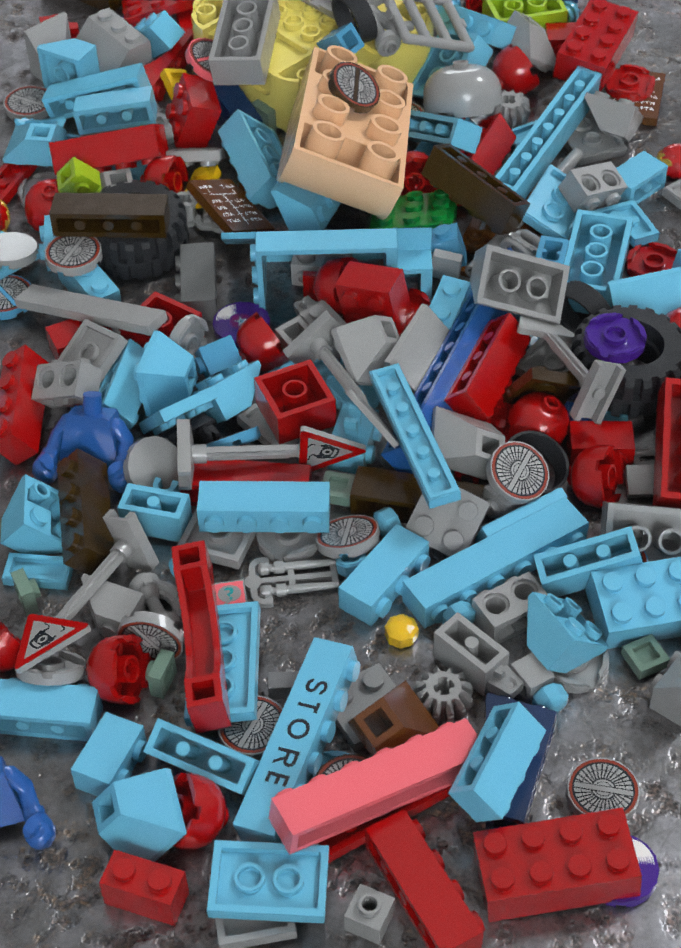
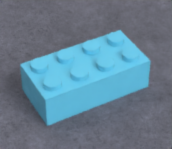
M578 209L564 265L570 266L568 282L574 280L584 282L597 290L605 298L607 282L622 279L630 244L633 217ZM568 298L575 312L589 314L583 306Z
M681 556L591 571L585 591L595 625L602 631L603 635L601 638L608 644V649L622 647L650 634H653L657 641L681 637Z

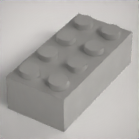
M223 0L208 59L214 85H265L281 15L278 0Z

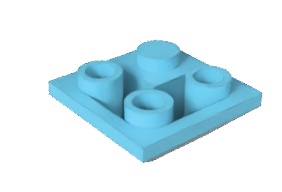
M28 123L15 126L3 157V163L43 167L53 166L49 143L65 140L67 135L66 129L57 124Z
M154 330L149 342L145 343L142 358L139 363H136L133 372L134 380L138 383L140 390L139 401L143 403L145 414L148 417L191 396L198 379L194 356L161 331Z
M244 359L230 368L221 371L219 374L213 377L210 376L195 384L197 390L192 392L191 396L215 385L220 397L211 401L214 407L206 410L204 413L216 419L217 423L226 421L251 407L255 393L254 377L259 376L261 364L259 360L248 363Z
M25 474L21 478L2 517L0 544L23 554L45 555L63 553L59 490Z
M532 591L528 596L527 647L548 671L567 673L602 654L609 648L608 644L601 638L603 635L602 631L594 623L585 620L580 614L582 611L581 607L575 601L568 597L565 599L558 598L551 593L545 595Z
M163 768L115 781L92 802L98 834L115 850L155 862L187 834L171 769Z

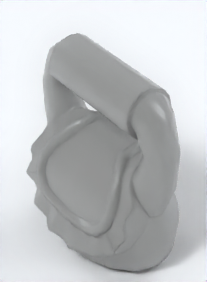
M520 229L509 233L500 242L499 247L504 249L511 247L515 252L535 257L540 237L528 229Z

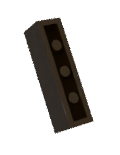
M452 144L434 145L421 173L429 180L431 186L443 190L449 195L448 197L451 201L464 206L469 210L468 213L472 217L482 220L488 225L490 231L498 235L516 232L531 204Z
M55 193L49 213L53 237L167 238L170 222L168 194Z
M77 448L57 465L63 564L82 573L92 575L110 554V549L114 545V539L103 520L104 515L111 509L107 463Z
M358 466L350 492V515H365L374 518V512L384 507H390L398 515L400 522L407 524L422 495L414 474ZM456 481L458 487L483 499L484 485Z

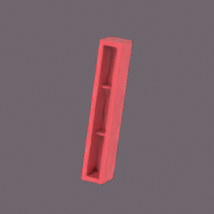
M467 718L455 723L446 722L438 727L436 731L423 736L420 734L415 735L402 745L392 749L389 747L383 748L376 752L373 757L360 762H349L339 771L329 775H318L305 785L295 789L286 788L280 791L275 797L271 798L268 818L288 854L291 855L453 785L478 735Z

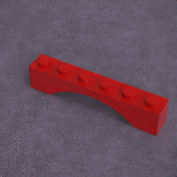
M193 8L176 14L177 24L185 33L172 49L157 60L143 66L153 88L157 104L159 101H162L167 92L160 77L163 69H185L188 64L185 52L191 41L194 40L191 18Z
M205 540L172 546L173 570L185 639L186 672L184 685L187 710L196 734L230 727L231 718L213 566Z

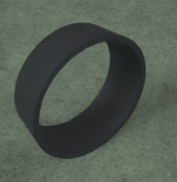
M332 0V12L338 28L352 22L364 43L376 39L378 34L377 23L367 0ZM350 11H351V13L353 14V16H354V18H355V20H356V23L354 22V20H353V18H352V16H351V14H350Z
M570 281L566 287L560 322L566 329L575 334V330L583 321L572 309L568 298L583 306L590 315H595L596 311L603 308L609 310L611 307L605 298L590 285L581 281Z
M523 431L515 434L508 440V442L520 441L533 446L551 462L555 472L554 485L552 489L545 490L541 496L564 485L569 475V461L565 451L558 442L550 436L537 431Z

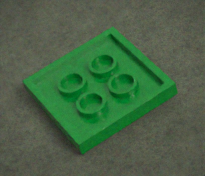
M441 189L431 193L412 191L407 193V195H400L393 210L385 220L378 219L376 215L372 214L369 229L432 227L433 229L442 224H452L456 221L457 203L451 201L448 197L449 195Z

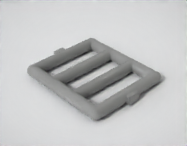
M383 0L387 9L385 12L388 20L393 21L403 43L467 53L474 51V44L466 30L467 24L463 18H460L451 0H402L419 35L409 32L394 0ZM415 2L423 3L440 38L431 37ZM435 5L444 7L460 41L452 40Z

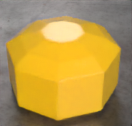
M399 614L391 616L385 625V636L388 644L396 648L403 649L413 646L418 638L419 628L415 618L408 615Z

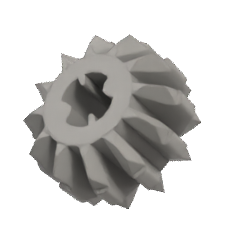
M503 90V107L497 108L495 106L494 112L487 114V117L501 113L511 129L524 125V123L528 122L530 116L529 98L524 97L521 92L515 93L514 90L511 92Z
M436 665L433 674L424 671L421 675V681H416L414 686L415 694L437 724L440 720H445L446 722H453L454 718L462 720L466 716V711H470V708H472L473 698L471 696L473 688L471 682H466L464 672L454 675L452 666L447 671H441Z

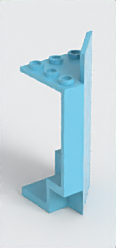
M432 227L221 233V240L226 244L255 243L250 244V260L255 262V266H252V283L258 285V287L253 288L254 304H259V307L265 310L267 262L292 261L293 255L353 253V257L357 260L383 259V266L403 269L405 277H417L418 290L424 292L432 302Z

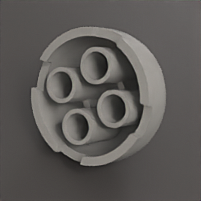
M468 60L453 61V65L438 69L428 78L424 86V112L438 115L445 113V115L454 116L455 118H468L493 113L495 106L497 108L503 107L501 84L496 74L485 66L468 64Z

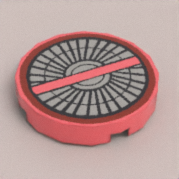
M197 38L191 41L185 52L186 62L188 65L191 63L194 67L193 71L198 76L213 82L208 62L213 40Z

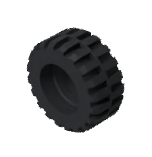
M132 180L129 183L122 181L117 182L115 186L111 187L109 185L104 187L101 193L168 194L170 222L167 238L96 237L101 243L103 255L101 262L99 260L97 263L98 266L109 277L117 278L118 276L128 281H131V278L146 280L148 276L157 277L162 274V271L166 270L168 272L175 266V256H180V244H189L186 210L180 197L174 191L169 190L167 186L162 184L158 186L155 182L148 180L146 183L140 182V180Z
M615 305L609 310L603 308L596 311L595 315H589L575 330L571 351L589 371L593 361L600 360L591 355L586 349L583 340L585 329L593 317L603 313L623 314V318L630 320V317L638 320L645 328L647 339L644 352L637 359L646 364L627 365L618 363L626 369V372L607 410L611 412V416L619 417L620 414L628 415V418H637L638 415L642 414L644 417L655 414L657 410V394L665 378L681 379V329L675 322L670 323V319L662 313L658 315L653 309L647 307L645 310L637 308L638 305H629L628 307Z

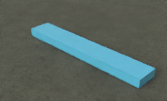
M399 363L369 371L370 381L429 509L461 500L460 489Z

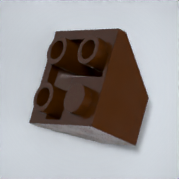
M406 680L347 722L372 757L383 748L389 747L392 749L404 744L415 735L420 734L423 736L436 731L439 727Z

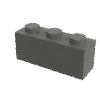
M214 242L180 244V256H175L176 272L181 273V275H175L176 291L181 292V294H175V300L202 312L204 320L213 321L214 315L217 313Z

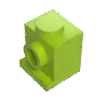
M72 157L56 173L59 193H100L101 191L99 171L75 157Z

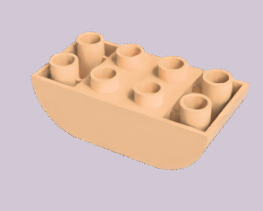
M332 45L326 51L314 46L289 119L277 173V181L289 183L376 215L378 219L385 220L393 210L404 187L413 84L407 82L408 78L404 72L393 66L380 65L375 70L357 63V56L344 47ZM340 62L358 64L375 78L380 89V99L377 105L368 113L359 114L354 112L355 109L349 107L345 101L332 95L328 87L330 77L328 76L331 70Z

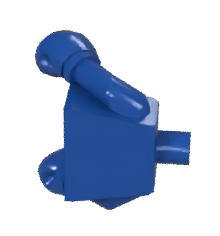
M98 391L84 392L83 405H75L69 413L63 414L52 429L46 447L42 449L41 454L32 465V475L35 479L47 485L52 484L58 476V461L68 457L78 448L107 463V466H109L107 470L108 480L112 489L123 494L127 486L123 463L128 454L129 447L134 443V437L125 422L120 419L117 409L102 407V393Z
M0 756V827L25 821L23 835L26 842L34 850L43 851L50 847L56 838L55 825L46 814L44 806L40 805L32 780L15 766H7L3 757Z

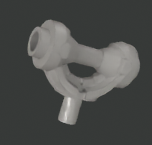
M370 5L378 29L375 48L381 56H391L400 48L401 38L393 21L388 20L386 13L380 11L377 6ZM412 20L404 21L408 30L413 31L414 24Z
M144 572L136 575L128 588L144 593L145 604L150 612H156L170 618L175 622L174 627L178 631L180 628L183 630L177 586L160 580L155 573ZM159 599H165L171 605L172 612L165 611Z

